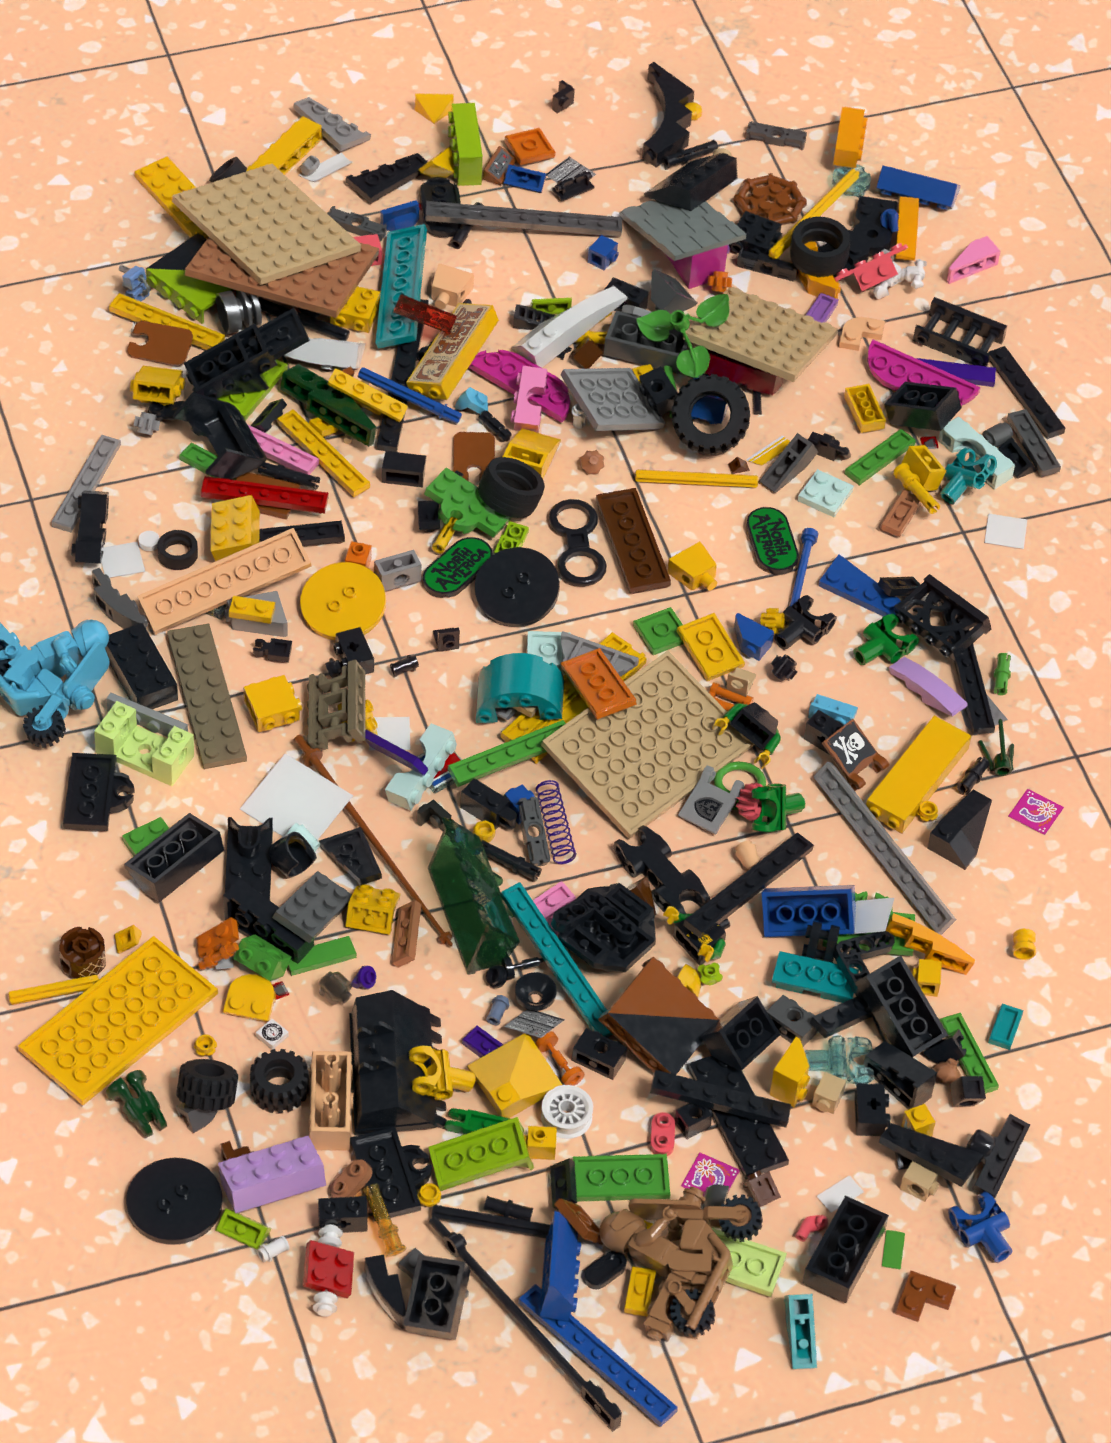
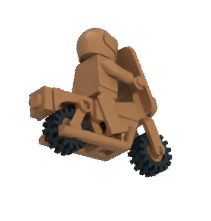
M690 1187V1189H684V1196L680 1197L679 1200L631 1199L628 1205L629 1210L623 1209L621 1212H614L606 1216L602 1221L599 1229L600 1239L608 1249L622 1254L630 1252L634 1259L649 1269L656 1270L658 1275L666 1278V1280H662L659 1286V1295L656 1301L653 1300L650 1303L647 1311L649 1316L644 1326L648 1336L657 1341H661V1339L669 1341L674 1332L673 1321L674 1326L677 1327L680 1333L683 1332L685 1336L697 1339L699 1334L702 1336L705 1334V1330L709 1331L711 1329V1324L714 1325V1317H716L714 1304L733 1268V1262L729 1249L711 1228L721 1229L727 1238L731 1237L732 1241L735 1242L736 1239L744 1242V1238H748L749 1241L752 1239L753 1234L757 1236L759 1234L758 1229L761 1230L763 1217L759 1204L756 1201L754 1202L752 1197L749 1196L747 1199L745 1195L741 1194V1198H737V1195H733L732 1200L729 1198L725 1200L726 1204L722 1203L721 1206H707L701 1209V1204L706 1200L703 1196L704 1193L696 1187ZM644 1220H656L649 1229H647V1225L644 1223ZM667 1227L668 1235L666 1237H661L660 1234ZM680 1239L679 1247L671 1242L672 1240ZM669 1310H671L672 1321L668 1319Z

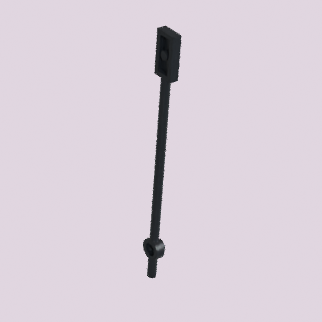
M436 1216L432 1217L429 1223L444 1239L450 1253L455 1257H460L467 1263L469 1268L580 1389L581 1398L612 1432L619 1428L621 1423L619 1407L615 1403L611 1404L601 1387L595 1386L590 1380L586 1382L466 1250L467 1242L464 1236L454 1231L450 1232Z

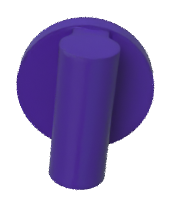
M362 966L352 980L351 986L356 989L359 987L365 989L372 988L377 978L374 968L372 966Z

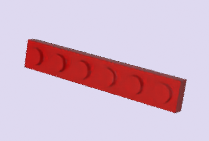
M208 476L204 477L201 488V497L230 500L252 495L257 505L323 514L326 512L329 499L328 492Z

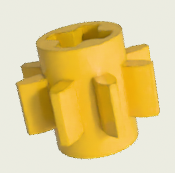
M767 608L766 613H761L760 624L776 634L779 632V629L784 628V613H779V608Z

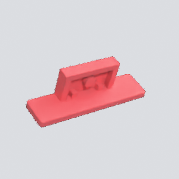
M899 243L891 247V252L884 254L882 251L873 255V260L867 263L865 260L854 264L855 268L850 271L847 268L841 270L834 279L838 282L854 274L861 291L871 288L898 275L891 257L907 250L908 246L907 244L902 246Z

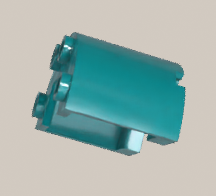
M528 653L505 654L490 660V664L486 667L483 666L478 676L476 723L498 722L496 708L538 706L541 720L562 719L564 677L562 672L554 663L548 664L543 661V657Z

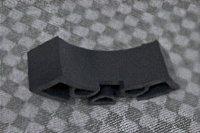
M84 490L82 496H78V508L81 509L76 544L72 543L71 554L75 556V562L101 563L103 558L101 548L105 545L107 533L106 528H103V524H106L108 519L109 492Z

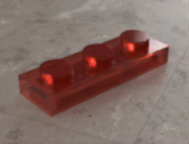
M400 294L393 311L396 314L448 334L451 333L457 316L402 294Z

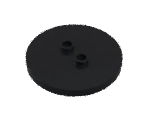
M513 547L495 553L483 563L475 580V595L483 613L492 621L508 627L528 626L543 619L555 606L560 592V581L553 563L542 553L525 547Z
M166 1158L147 1165L133 1178L126 1196L127 1213L133 1226L148 1239L171 1245L194 1241L209 1232L218 1221L223 1204L221 1186L215 1175L204 1165L186 1158Z

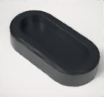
M615 1251L606 1253L586 1268L584 1273L585 1284L595 1290L602 1289L625 1271L627 1263L625 1256Z

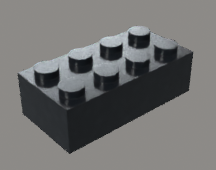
M143 623L109 634V642L105 648L109 657V664L129 700L150 709H155L178 700L177 683Z
M902 956L889 961L855 982L891 1045L909 1056L914 1057L948 1036Z
M845 1195L805 1268L803 1284L847 1303L886 1230L889 1215Z

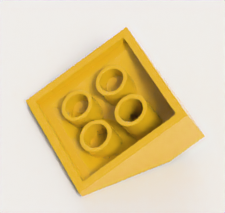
M526 1033L467 1065L469 1071L475 1074L476 1082L491 1105L501 1117H513L541 1101L550 1090L562 1085L530 1035Z

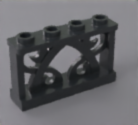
M931 574L927 575L924 578V582L904 600L893 606L896 613L895 616L899 618L901 625H907L916 636L920 635L929 646H935L944 657H950L954 661L980 636L986 635L992 630L987 615ZM928 594L926 600L922 601L921 599ZM940 601L943 603V605L938 606L937 603ZM915 605L922 606L923 609L920 607L913 609V612H918L915 616L908 612ZM931 610L935 612L953 610L951 613L952 625H931ZM961 616L963 619H958L959 623H957L956 617ZM972 628V629L965 635V632H964V631H966V630ZM959 633L961 639L958 642L951 644L947 641L948 638H953L955 642V634Z

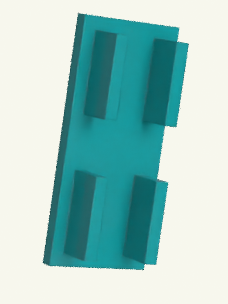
M779 951L771 982L776 983V988L801 994L803 990L821 994L820 998L840 1003L853 998L854 992L838 964ZM849 967L852 973L859 974V969Z

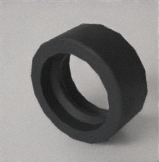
M233 157L221 165L212 174L209 181L213 183L217 180L247 171V168L238 157Z
M172 530L160 537L158 541V559L166 568L183 570L196 562L198 558V545L195 536L184 530ZM175 544H182L190 548V551L183 555H171L165 550Z

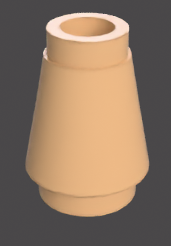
M750 840L743 841L735 847V855L747 871L760 862L756 845L752 844Z

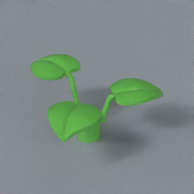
M728 294L710 297L699 304L696 314L700 319L692 317L690 314L685 315L681 310H676L672 314L666 310H656L637 318L638 326L644 336L654 342L666 340L669 336V330L674 328L676 331L681 332L689 350H684L678 355L676 360L677 368L688 377L699 378L709 366L710 355L704 346L692 347L686 334V330L690 325L689 320L698 323L705 321L709 327L722 325L729 316Z

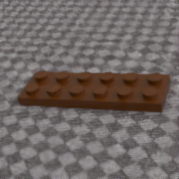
M631 488L597 494L596 503L629 593L669 587L671 579L637 489Z

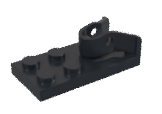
M228 817L225 893L240 878L270 900L272 861L268 852L273 843V818H268L260 826H240L232 817Z

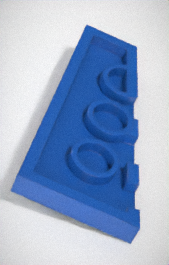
M838 554L819 581V587L880 616L896 615L893 606L901 602L897 597L887 596L875 580L840 554Z

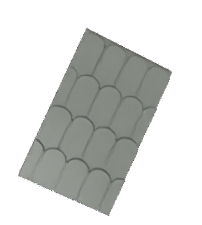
M657 200L646 201L640 206L627 207L619 213V217H622L625 222L666 254L688 289L707 284L708 276H713V271L725 272L728 244L746 239L744 231L733 221H729L721 212H717L706 201L692 211Z

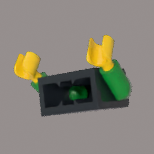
M755 702L749 705L737 703L723 715V718H718L715 721L712 729L716 726L721 727L718 735H722L728 723H730L732 727L764 751L754 759V764L759 759L763 762L761 769L769 764L771 760L769 755H772L781 741V736L777 729L778 720L767 710Z
M672 906L666 909L663 916L668 917V924L676 923L673 938L699 965L709 962L711 959L721 958L726 946L725 930L730 927L728 918L700 939L683 926L685 919L692 914L679 913Z

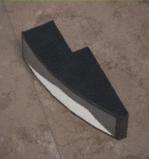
M384 1255L365 1257L366 1277L376 1300L387 1315L401 1329H404L406 1309L398 1274L388 1275Z

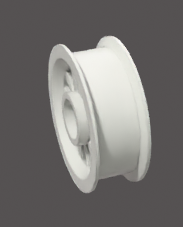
M561 1085L550 1090L544 1096L541 1121L544 1127H557L556 1137L563 1139L576 1138L583 1135L590 1128L593 1102L588 1093L583 1089L573 1085Z

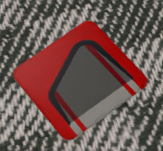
M936 436L920 437L921 444L926 445L928 449L939 448Z
M282 981L273 984L276 1000L289 995Z

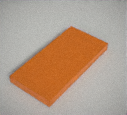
M600 648L561 662V669L597 720L637 705L636 698Z

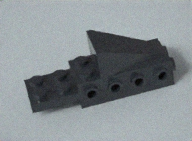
M292 308L260 327L254 323L184 363L188 372L186 376L190 384L194 386L192 389L194 393L214 399L223 395L267 390L269 386L263 373L277 366L276 359L307 343L310 339L295 308Z

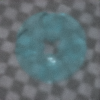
M857 164L856 168L842 167L838 169L837 167L833 171V186L851 169H855L860 173L859 178L843 193L844 195L864 196L865 192L870 188L871 175L869 172H865V168Z

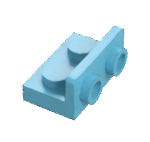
M817 694L814 702L810 704L808 718H811L820 710L845 725L848 721L855 718L858 707Z

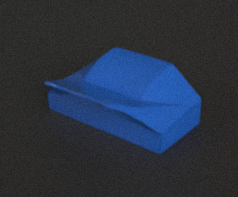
M417 200L380 211V224L384 225L386 223L387 231L415 226L419 220V203Z

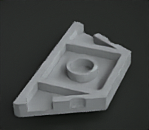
M564 631L561 633L563 662L600 648L619 676L635 668L639 663V658Z

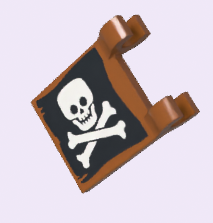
M854 719L848 721L822 742L854 791L866 785V782L858 773L871 764L876 773L881 770L883 771L890 765L887 759L878 754Z

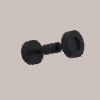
M504 957L501 960L502 966L507 970V980L515 978L514 969L540 966V963L545 962L543 958L539 959L538 957L522 960V963L514 965L510 957Z

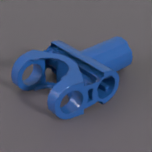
M988 1192L978 1195V1203L982 1212L978 1215L965 1213L958 1206L949 1208L950 1222L966 1247H971L981 1242L994 1262L998 1263L1007 1259L1012 1254V1248L1000 1233L1010 1228L1009 1218ZM965 1220H972L971 1226L965 1225Z

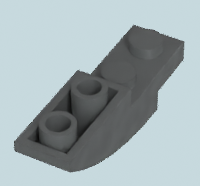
M100 568L92 570V582L95 587L94 601L100 610L123 629L143 623L146 628L148 621L144 614L141 615L139 613L136 602L131 600L127 593L120 596L119 591L111 586L109 576L107 574L104 575Z

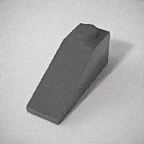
M797 433L759 482L776 494L810 464L818 453L817 449L810 441Z

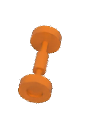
M550 1031L542 1038H538L535 1044L540 1052L550 1050L553 1059L559 1067L564 1068L566 1071L561 1078L564 1085H577L584 1078L585 1073L578 1066L569 1069L566 1059L559 1050L556 1051L554 1048L558 1042L557 1035Z

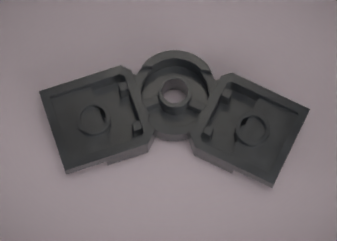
M859 196L853 231L848 230L850 234V251L847 263L843 269L847 268L850 271L855 268L854 264L865 260L867 263L869 256L880 253L883 249L890 250L893 232H891L890 228H885L881 225L880 217L887 209H894L896 211L897 201ZM827 243L818 247V252H830L836 248Z

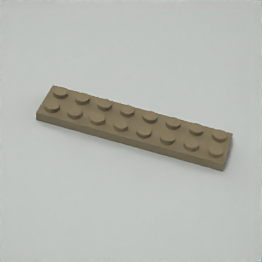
M210 624L167 631L168 641L203 768L209 769L246 762V751Z

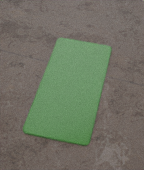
M886 1231L883 1267L901 1269L905 1240L904 1232Z

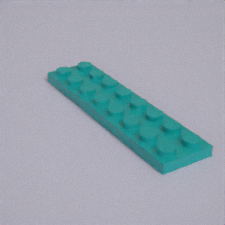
M425 224L387 232L375 342L378 349L416 341L427 237Z

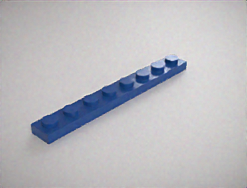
M538 1285L532 1286L519 1298V1305L658 1426H663L677 1412L678 1407L571 1314L568 1321L539 1317L541 1288Z

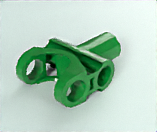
M888 614L876 623H870L865 628L863 636L868 641L855 648L853 654L860 665H866L881 655L890 663H895L916 648L919 638L915 634L900 636L893 633L891 630L897 626L899 618L894 614ZM897 639L902 640L901 648L896 645Z
M778 783L754 788L752 790V798L760 799L762 811L760 816L752 822V830L763 832L786 830V815L802 812L805 808L806 803L802 794L793 793L786 795V785ZM764 816H767V822L762 821Z

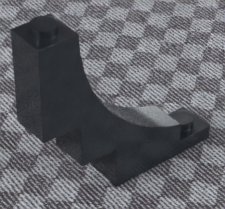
M652 62L648 65L647 79L654 84V95L662 107L664 119L657 132L643 144L642 158L654 167H658L663 163L664 156L677 153L678 150L688 147L690 132L686 128L691 126L692 111L685 107L688 102L694 101V90L657 63Z

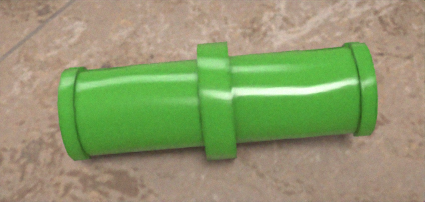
M1007 653L997 655V668L994 670V693H997V695H1005L1008 691V679L1011 678V671L1009 670L1011 656L1007 655Z

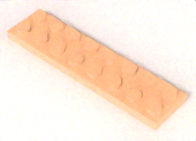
M294 528L140 594L137 598L156 635L227 604V600L232 599L233 596L243 597L305 570L312 565Z

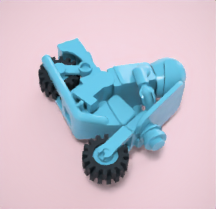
M91 619L84 620L71 630L73 637L69 631H64L36 643V645L30 647L31 650H28L25 645L21 647L15 633H9L0 622V695L17 715H27L28 718L24 717L23 728L30 743H34L35 746L39 747L41 744L42 748H46L48 743L51 747L54 746L53 741L56 743L60 742L59 737L63 738V732H66L64 719L68 715L69 707L73 710H83L93 705L95 695L91 691L108 669L110 662L105 650L109 642V633L103 623ZM66 675L67 679L63 683L60 678Z

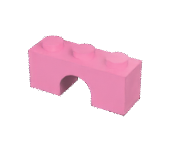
M523 366L522 373L518 372L517 385H520L519 392L515 391L514 404H517L516 410H512L511 422L514 423V430L520 431L523 428L539 433L541 406L531 405L527 400L533 395H545L547 369Z

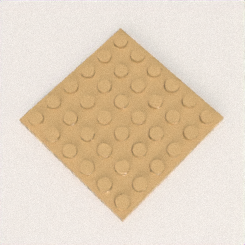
M729 287L723 293L729 296V316L722 325L709 327L705 321L703 323L694 322L686 330L691 343L704 346L709 350L791 382L796 381L837 336L838 328L833 327L830 323L818 322L811 316H804L793 309L781 307L775 302L760 299L757 295L747 294L736 287Z

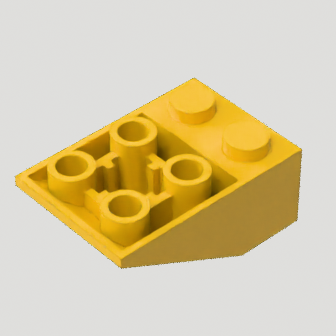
M522 428L509 442L503 457L524 462L534 468L544 479L561 439Z

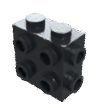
M745 211L737 226L746 233V239L731 243L729 247L731 251L739 253L741 248H744V251L768 255L769 250L783 236L781 224Z

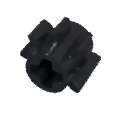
M786 654L783 657L776 656L771 662L773 665L771 672L782 681L786 678L792 680L798 672L795 669L796 661Z

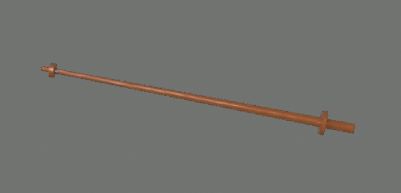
M297 735L294 741L305 754L302 758V763L307 767L314 766L321 776L337 785L320 761L323 756L322 751L319 748L311 749L302 735ZM349 801L345 809L357 825L362 828L366 837L413 899L421 903L422 911L441 935L439 941L442 944L447 943L449 946H452L451 939L453 935L449 931H443Z

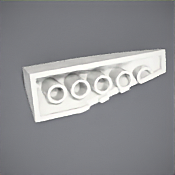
M614 286L598 292L570 309L542 322L511 348L520 356L543 368L626 301L627 296Z
M309 337L310 341L284 355L296 360L320 364L322 369L333 370L334 366L341 367V370L350 366L352 369H357L361 364L365 343L326 338L311 339Z

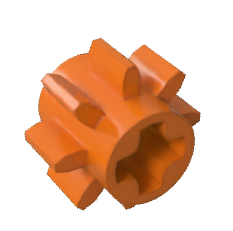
M713 271V276H708V285L712 286V291L725 292L727 287H732L733 278L728 277V272Z

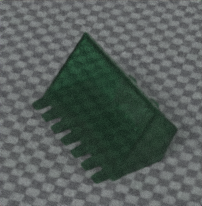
M443 817L442 820L445 828L429 863L428 871L467 975L475 974L476 971L502 965V958L509 957L520 941L511 920L514 915L500 896L499 886L502 885L503 879L492 871L480 837L451 818Z

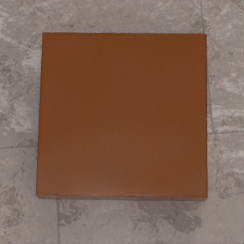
M559 1198L554 1205L583 1239L603 1245L600 1239V1228L585 1210L578 1204Z

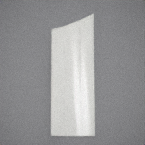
M341 152L320 163L313 174L305 176L301 173L299 176L316 182L352 163V161L348 160Z

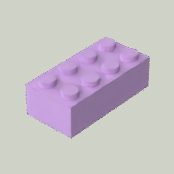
M309 1136L218 1163L221 1185L235 1214L326 1186L323 1162Z

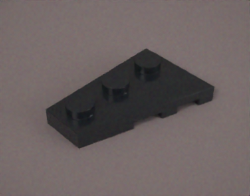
M361 827L319 840L320 847L360 885L382 879L380 868Z

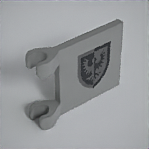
M707 765L703 770L700 780L680 810L678 817L716 835L738 800L736 797L740 796V789H744V783L736 780L731 792L728 793L710 784L715 778L716 772L713 767Z

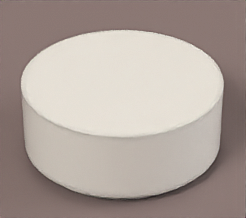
M154 531L142 532L138 538L139 547L144 551L156 550L160 539L159 535Z

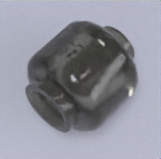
M330 971L318 983L320 986L319 994L331 1005H337L338 1003L344 1005L352 996L350 993L352 983L341 972L336 971L332 973Z

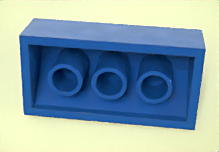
M882 165L877 188L881 189L880 193L891 196L892 192L900 194L899 198L900 196L919 198V203L929 205L930 202L937 203V208L948 210V207H954L961 187L955 183Z
M855 885L765 888L761 892L764 937L805 936L808 924L812 925L813 921L822 923L821 930L830 931L831 925L840 927L839 934L855 933Z
M554 1211L545 1240L539 1317L568 1321L571 1312L575 1313L577 1307V1298H574V1293H577L579 1279H575V1275H578L580 1260H576V1256L580 1254L581 1242L577 1241L578 1232L557 1211Z

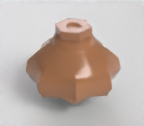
M587 450L580 457V468L584 469L587 474H598L605 467L604 456L597 450Z
M952 1058L946 1062H940L933 1067V1070L937 1072L936 1077L941 1078L942 1083H952L961 1077L957 1069L958 1063Z

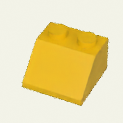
M795 1037L774 1068L770 1096L784 1103L791 1104L793 1108L798 1101L802 1102L808 1092L806 1086L810 1080V1076H808L809 1063L801 1040L798 1037Z

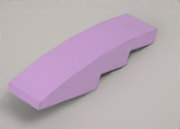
M906 657L901 658L889 667L890 674L904 680L906 688L920 694L922 702L953 717L968 706L961 696L936 675Z

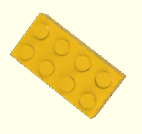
M870 384L845 388L844 398L860 433L885 429L886 419Z

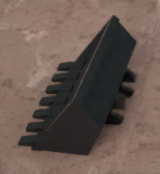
M394 990L356 997L352 1012L349 1013L355 1136L396 1127L397 1132L436 1127L444 1129L447 1119L438 1115L436 1110L446 1111V1102L436 1100L434 1096H422L412 1090L413 1079L425 1076L422 1068L409 1059V1051L417 1046H431V1048L439 1050L432 1046V1042L441 1044L442 1036L431 1030V1026L441 1027V1019L431 1014L429 1008L410 1000ZM431 1057L423 1063L426 1068L431 1066Z

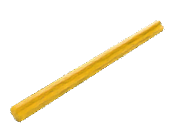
M851 169L769 250V257L777 259L790 246L791 237L796 225L806 218L821 216L859 178V171Z

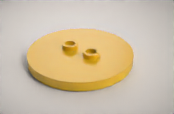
M340 562L325 566L308 579L302 590L300 599L302 615L307 625L315 633L330 640H336V633L361 627L365 635L377 626L385 612L386 594L383 584L373 571L360 564Z

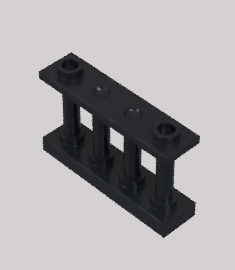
M934 297L931 301L929 312L931 318L925 328L916 325L913 341L972 365L988 367L990 353L987 352L993 342L1003 343L1007 325ZM939 320L949 323L943 335L932 331ZM957 327L968 331L962 342L951 338ZM975 334L986 338L980 349L969 345Z

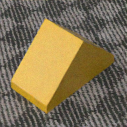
M450 146L423 165L419 171L432 178H447L454 173Z

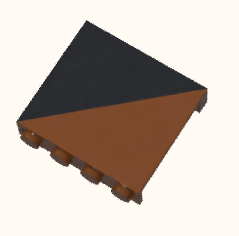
M653 956L642 964L643 969L613 1006L602 1013L598 1020L653 1073L655 1070L677 1075L703 1042L701 1036L719 1019L710 1008L698 1000L696 994L689 991L678 977L672 975L665 968L664 964Z

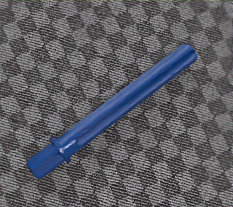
M362 367L358 373V378L438 415L439 419L445 418L458 424L462 417L460 412L447 407L448 404L445 403L443 405L369 369Z

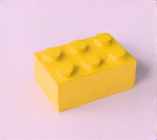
M252 495L212 503L211 553L215 561L259 543L260 510Z

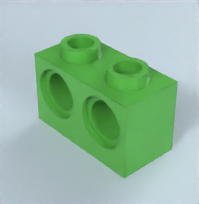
M252 935L241 939L239 950L236 951L233 959L265 979L272 981L284 976L291 956L259 936Z

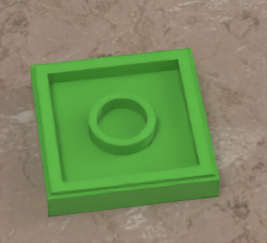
M671 607L633 621L634 628L652 655L684 644L676 632L677 627L683 624Z

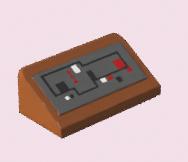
M498 146L484 168L483 180L501 186L505 180L508 165L514 166L517 160L503 147Z

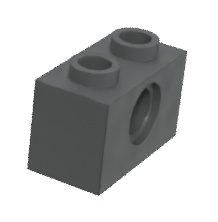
M782 995L767 1010L780 1032V1036L790 1043L793 1042L795 1037H798L804 1047L817 1033V1030L810 1024L812 1017L815 1015L807 1012L796 1001L787 998L785 995Z

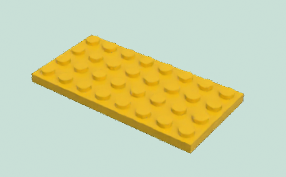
M153 936L20 1043L18 1050L83 1106L218 995V989Z

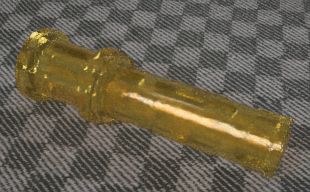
M378 1184L370 1185L371 1189L367 1186L363 1191L366 1194L380 1229L378 1237L383 1240L386 1248V1257H392L404 1252L406 1246L401 1243L397 1233L399 1231L398 1226L391 1221Z

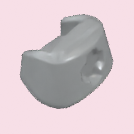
M309 156L300 165L302 173L305 176L313 174L319 167L320 161L315 156Z

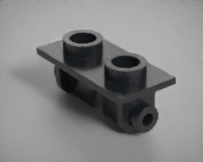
M583 171L581 174L574 176V179L568 178L557 182L551 190L561 201L594 189L595 186L590 182L592 174L589 171Z

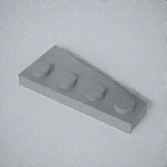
M310 97L294 102L293 109L300 116H304L322 125V136L340 152L371 139L369 132H361L358 130L357 125L354 123L348 124L343 121L342 116L329 113L327 107Z

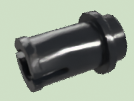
M407 655V658L390 664L391 671L395 677L410 670L416 671V668L419 667L415 655Z

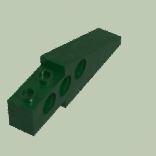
M300 364L282 373L280 390L306 404V411L368 447L374 444L376 426L350 396L329 386L326 379Z

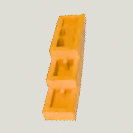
M901 196L899 198L896 245L899 243L902 246L907 244L908 249L896 254L895 259L915 261L919 198Z
M895 913L888 920L885 931L905 939L904 947L925 953L924 960L941 961L942 967L965 975L974 965V958L937 932Z

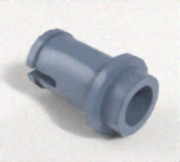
M497 995L493 998V1005L486 1017L487 1022L495 1026L500 1024L505 1010L510 1006L509 999L503 995Z

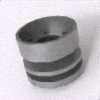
M231 290L216 294L217 312L226 334L239 332L242 329V323L245 328L254 323L258 327L261 326V306L256 295L236 290V298Z

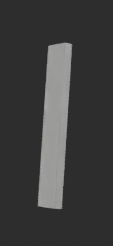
M101 435L51 522L52 527L70 533L73 531L81 514V509L78 508V496H82L84 490H96L119 450L121 440Z

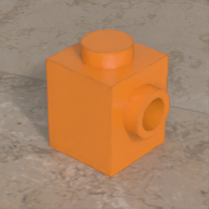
M351 541L345 562L356 563L369 568L372 559V545Z

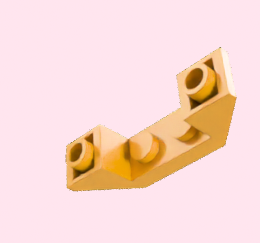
M816 241L804 244L807 248L818 252ZM798 269V276L808 294L818 297L820 293L838 299L841 289L833 276L815 277L805 274Z

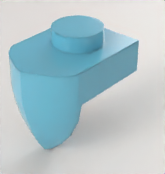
M469 387L458 398L455 409L463 410L468 407L481 415V412L488 411L487 396Z

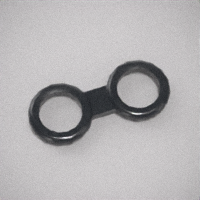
M567 499L560 501L552 507L548 519L551 528L557 534L566 537L568 550L564 551L557 560V571L562 579L574 586L585 587L594 585L602 580L607 567L604 557L597 550L589 548L588 534L592 533L596 528L598 515L589 503L582 500ZM574 508L584 511L589 517V522L582 528L569 529L559 523L557 516L565 509ZM586 556L596 562L598 569L591 576L577 577L567 570L565 564L572 557Z

